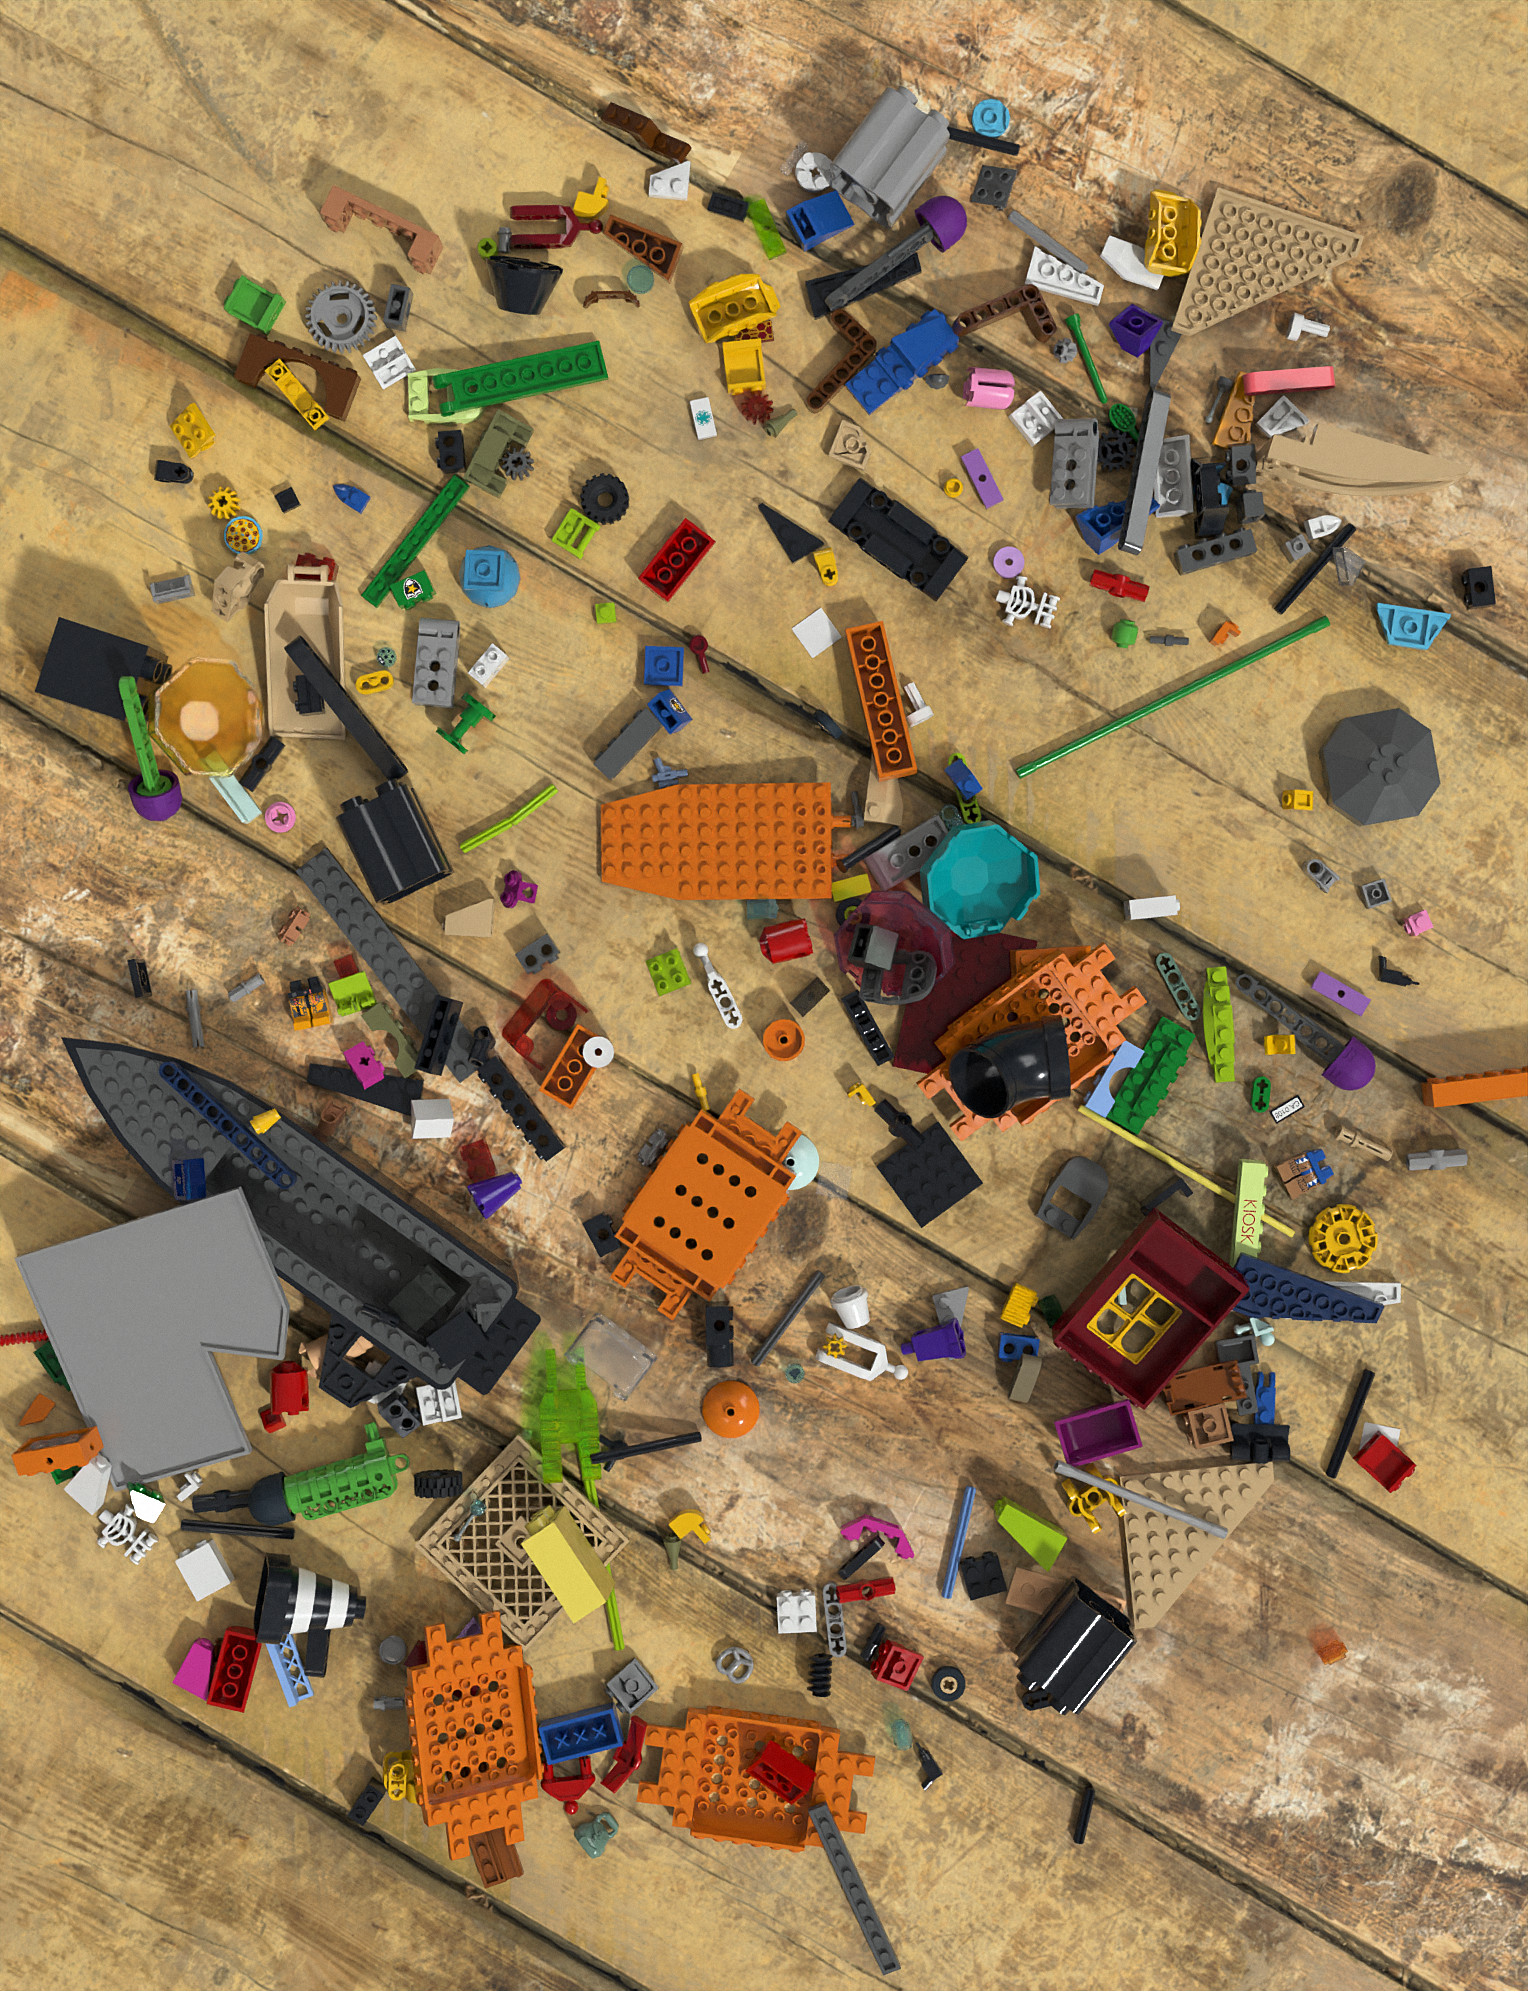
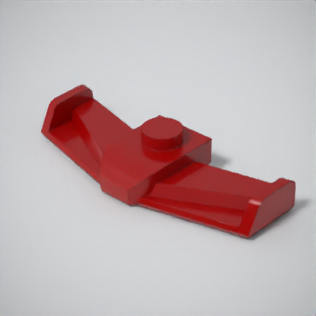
M637 1715L632 1716L630 1719L631 1724L627 1742L624 1740L623 1746L617 1747L613 1759L617 1761V1764L600 1782V1784L614 1794L633 1771L639 1768L642 1762L641 1751L647 1722Z

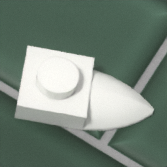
M1325 515L1304 521L1308 540L1334 532L1340 526L1342 520L1335 516Z

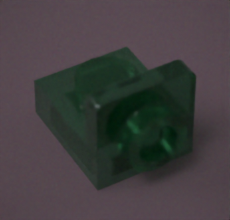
M1055 1294L1046 1296L1037 1302L1050 1329L1064 1313Z

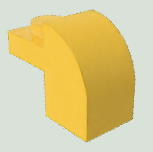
M598 178L594 195L578 191L573 208L576 216L585 219H597L607 212L609 201L605 198L608 196L610 187L607 185L605 178Z
M684 1509L669 1520L668 1525L680 1539L693 1530L704 1544L711 1540L710 1528L705 1523H701L705 1515L696 1509Z

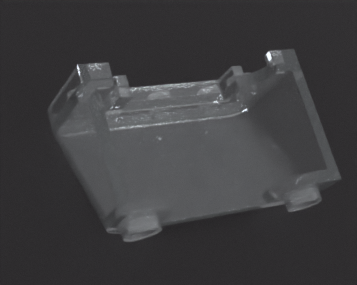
M598 1312L591 1317L564 1353L569 1363L572 1365H585L612 1386V1395L615 1398L624 1401L628 1399L657 1360V1356Z

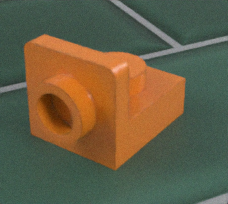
M1225 621L1218 628L1209 643L1217 646L1219 643L1223 644L1229 636L1227 632L1237 637L1241 631L1238 630L1239 627L1232 621Z

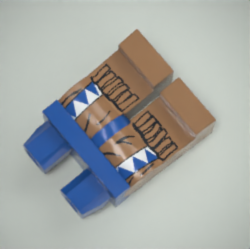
M1322 1149L1306 1150L1273 1165L1280 1180L1283 1181L1281 1183L1291 1200L1326 1183V1179L1334 1174L1330 1165L1320 1168L1317 1163L1326 1158Z

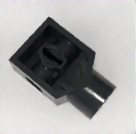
M730 1301L706 1302L708 1367L734 1366V1342L730 1341L734 1337V1325H730V1321L733 1320V1306H730ZM722 1320L725 1324L717 1326L715 1321Z

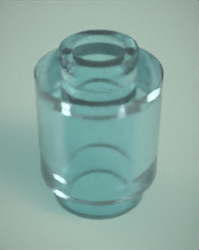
M904 1719L894 1721V1724L891 1725L894 1745L897 1746V1750L910 1749L913 1742L910 1723Z

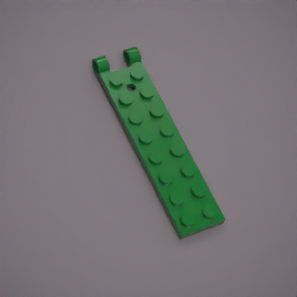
M600 341L446 374H438L432 377L435 389H442L452 385L455 401L444 402L439 405L440 413L443 417L454 415L457 412L608 380ZM469 387H476V391L470 392Z

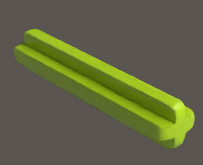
M550 784L509 816L511 823L517 825L554 796L558 789L553 784Z
M505 818L460 843V848L464 853H467L508 830L513 825L509 818Z

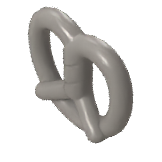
M740 1647L727 1648L716 1659L717 1670L727 1675L729 1680L736 1684L745 1682L753 1671L754 1663L751 1655ZM733 1653L735 1660L728 1668H723L721 1665L722 1660L728 1654ZM740 1664L747 1665L748 1668L743 1676L736 1678L733 1675Z

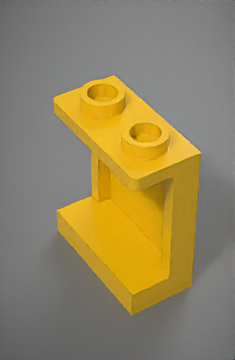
M761 338L723 342L728 393L741 395L744 391L760 393L762 389H766Z

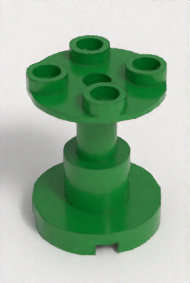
M467 692L461 698L468 705L459 715L462 719L452 732L447 734L440 727H437L438 729L436 730L440 736L464 755L468 750L459 743V740L471 726L475 728L483 717L491 722L496 717V715Z

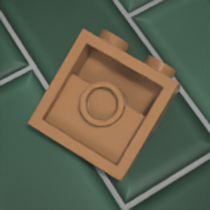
M1225 1403L1206 1406L1182 1415L1184 1425L1189 1427L1190 1433L1187 1434L1188 1443L1193 1445L1196 1450L1234 1441Z

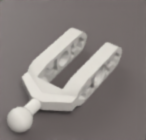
M697 943L693 948V953L701 959L704 965L709 990L723 1020L729 1028H738L742 1024L743 1018L727 983L713 968L707 956V945ZM714 980L722 982L720 988L722 992L726 989L727 994L716 997L719 991L717 988L713 989L712 987ZM723 997H728L731 1000V1005L728 1008H724L720 1004V1000ZM735 1008L736 1011H732L734 1017H739L737 1025L729 1023L731 1016L729 1013L725 1015L724 1011Z
M828 1323L825 1331L828 1334L834 1335L836 1333L838 1338L844 1336L843 1340L877 1354L870 1369L840 1356H837V1359L832 1354L827 1356V1351L822 1349L817 1350L816 1360L869 1381L885 1370L893 1373L894 1377L899 1380L907 1377L908 1369L906 1366H894L888 1363L885 1344L837 1324Z

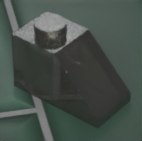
M816 977L790 1004L804 1017L830 989Z

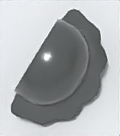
M949 375L925 376L926 383L930 388L937 390L944 388L948 384Z

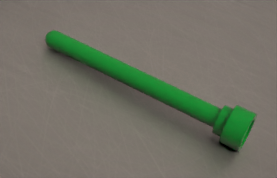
M1079 313L1071 315L1065 319L1066 326L1073 330L1099 400L1102 404H1105L1108 398L1081 332V318Z

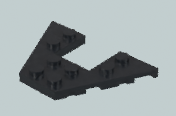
M331 1315L319 1382L321 1390L347 1407L352 1408L359 1405L360 1402H366L375 1395L388 1392L398 1385L410 1382L411 1379L417 1377V1375L392 1357H389L375 1376H372L345 1358L346 1353L361 1335Z

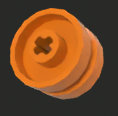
M779 1019L773 1021L766 1028L763 1034V1045L771 1058L778 1061H789L795 1059L802 1052L805 1045V1036L802 1028L796 1022L789 1019ZM783 1036L788 1039L785 1044L780 1042V1038Z

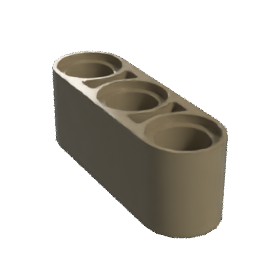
M1021 1354L1009 1386L1008 1399L1028 1403L1041 1369V1357Z

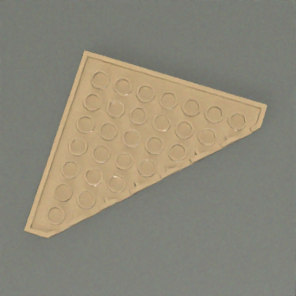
M1218 187L1201 236V245L1189 273L1171 331L1191 336L1357 257L1364 236Z
M1268 1461L1266 1464L1246 1462L1119 1475L1121 1487L1228 1529L1227 1536L1222 1539L1207 1533V1531L1121 1497L1122 1506L1127 1512L1123 1515L1135 1629L1155 1627L1274 1482L1272 1461Z

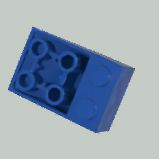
M837 190L804 201L786 211V220L803 252L855 225Z

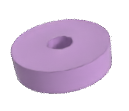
M1014 547L1000 549L993 560L994 570L1003 578L1010 579L1016 577L1024 567L1022 553ZM1008 559L1012 561V565L1010 566L1006 565L1005 561Z

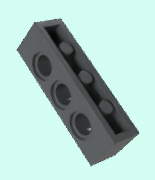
M1240 528L1234 530V534L1228 536L1226 533L1215 536V539L1208 541V538L1197 541V545L1190 546L1185 544L1179 546L1178 550L1174 553L1180 576L1255 554L1257 547L1252 530ZM1235 541L1238 545V548H1230L1229 542ZM1211 546H1216L1219 549L1218 555H1214L1211 552ZM1192 552H1198L1201 555V559L1195 560L1192 557Z

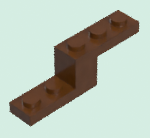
M610 102L601 116V120L604 123L630 133L642 148L682 164L692 149L688 143L662 133L650 118Z

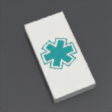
M709 397L690 401L698 440L717 436Z

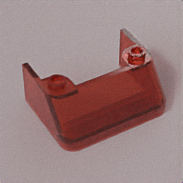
M543 979L503 1028L502 1037L518 1054L537 1069L543 1071L546 1066L530 1055L534 1050V1042L526 1034L549 1004L557 1010H562L571 1002L585 1013H589L591 1010L552 979Z

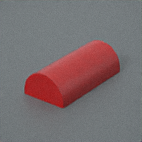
M685 518L641 573L638 580L660 599L669 603L716 541Z
M241 1626L226 1628L207 1705L242 1713L245 1712L262 1643H255L253 1629Z

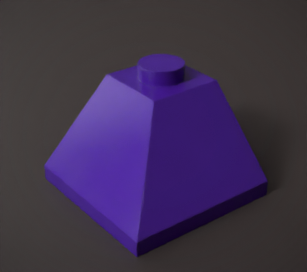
M1134 304L1128 306L1109 322V326L1121 349L1137 358L1150 347L1163 324V320Z

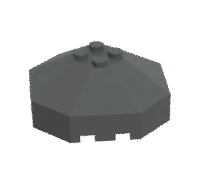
M1400 708L1352 716L1340 720L1318 751L1323 769V782L1327 791V805L1359 827L1419 816L1441 784L1431 730Z

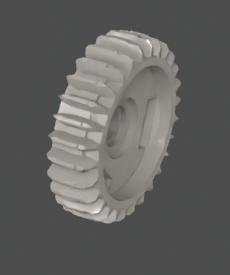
M340 280L338 286L332 281V287L330 288L324 284L325 290L322 291L318 288L320 294L317 296L313 293L312 295L315 300H308L312 306L306 307L307 312L311 314L305 315V318L310 320L306 323L307 327L311 328L308 330L309 333L314 335L313 339L318 341L319 346L322 347L325 344L324 347L327 351L331 347L333 353H336L338 348L341 354L344 353L345 348L349 353H351V347L358 351L357 345L359 343L364 347L363 340L370 341L367 336L368 333L374 335L371 327H376L373 320H377V316L373 314L376 312L375 307H371L374 305L373 301L369 300L370 296L368 293L364 294L363 288L358 290L356 284L351 287L348 281L345 286H343ZM336 295H349V299L330 300L331 297ZM340 314L347 315V321L343 324L337 322V317ZM360 317L365 318L359 332L354 334L353 332ZM319 321H324L332 335L329 337L324 335L318 326Z

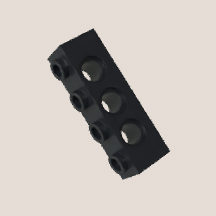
M857 989L840 999L876 1065L880 1066L895 1056L866 1003L859 997L860 992Z
M436 994L414 1069L442 1076L463 1002Z

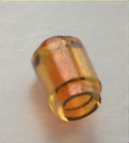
M1338 1640L1322 1646L1321 1650L1317 1652L1324 1665H1332L1346 1658L1345 1653L1348 1650L1343 1641L1339 1643Z

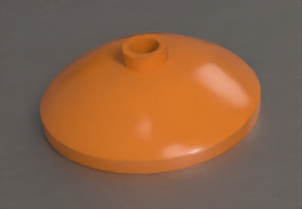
M733 1380L723 1381L713 1386L706 1394L702 1407L703 1418L709 1429L725 1438H737L747 1434L757 1423L760 1412L759 1401L754 1391L746 1384ZM733 1409L734 1414L729 1415L727 1410Z

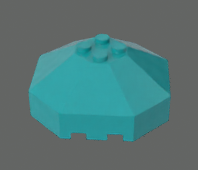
M990 820L953 826L920 869L923 909L962 939L1000 933L1011 917L1017 921L1021 920L1029 910L1027 907L1032 900H1036L1041 894L1038 856L1007 833L1002 827Z

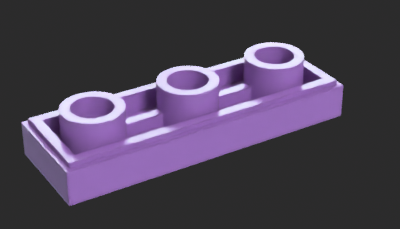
M979 448L961 456V460L985 508L988 509L1002 502L1004 499ZM979 477H984L985 481H979Z
M1319 971L1310 987L1359 1016L1363 1015L1371 999L1322 971ZM1339 990L1342 991L1341 997L1337 994Z

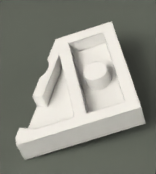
M686 161L650 175L649 197L687 201L691 162Z
M1283 395L1255 425L1270 438L1274 434L1278 435L1307 425L1310 420Z

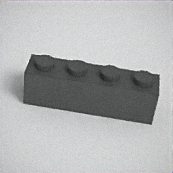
M647 708L643 711L640 709L633 716L635 720L630 725L627 723L620 730L622 734L617 739L614 737L607 744L609 748L604 753L601 751L594 758L596 762L593 765L610 781L624 769L663 727L661 722Z

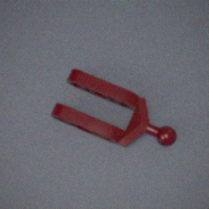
M516 205L510 207V218L512 220L566 219V234L511 235L510 247L513 249H562L571 247L580 231H590L592 234H599L603 230V223L596 218L592 219L589 223H580L570 206Z

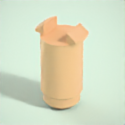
M328 1333L309 1343L301 1342L299 1353L304 1356L308 1355L314 1366L313 1369L307 1371L308 1375L317 1380H320ZM360 1336L344 1357L352 1360L365 1353L367 1349L374 1345Z

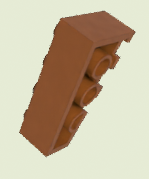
M610 214L604 230L606 238L670 284L684 249L683 244Z

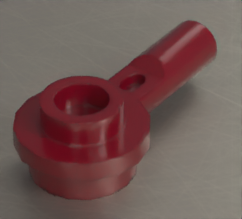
M696 635L690 640L689 648L694 654H697L702 674L708 673L710 671L705 656L708 642L705 637Z

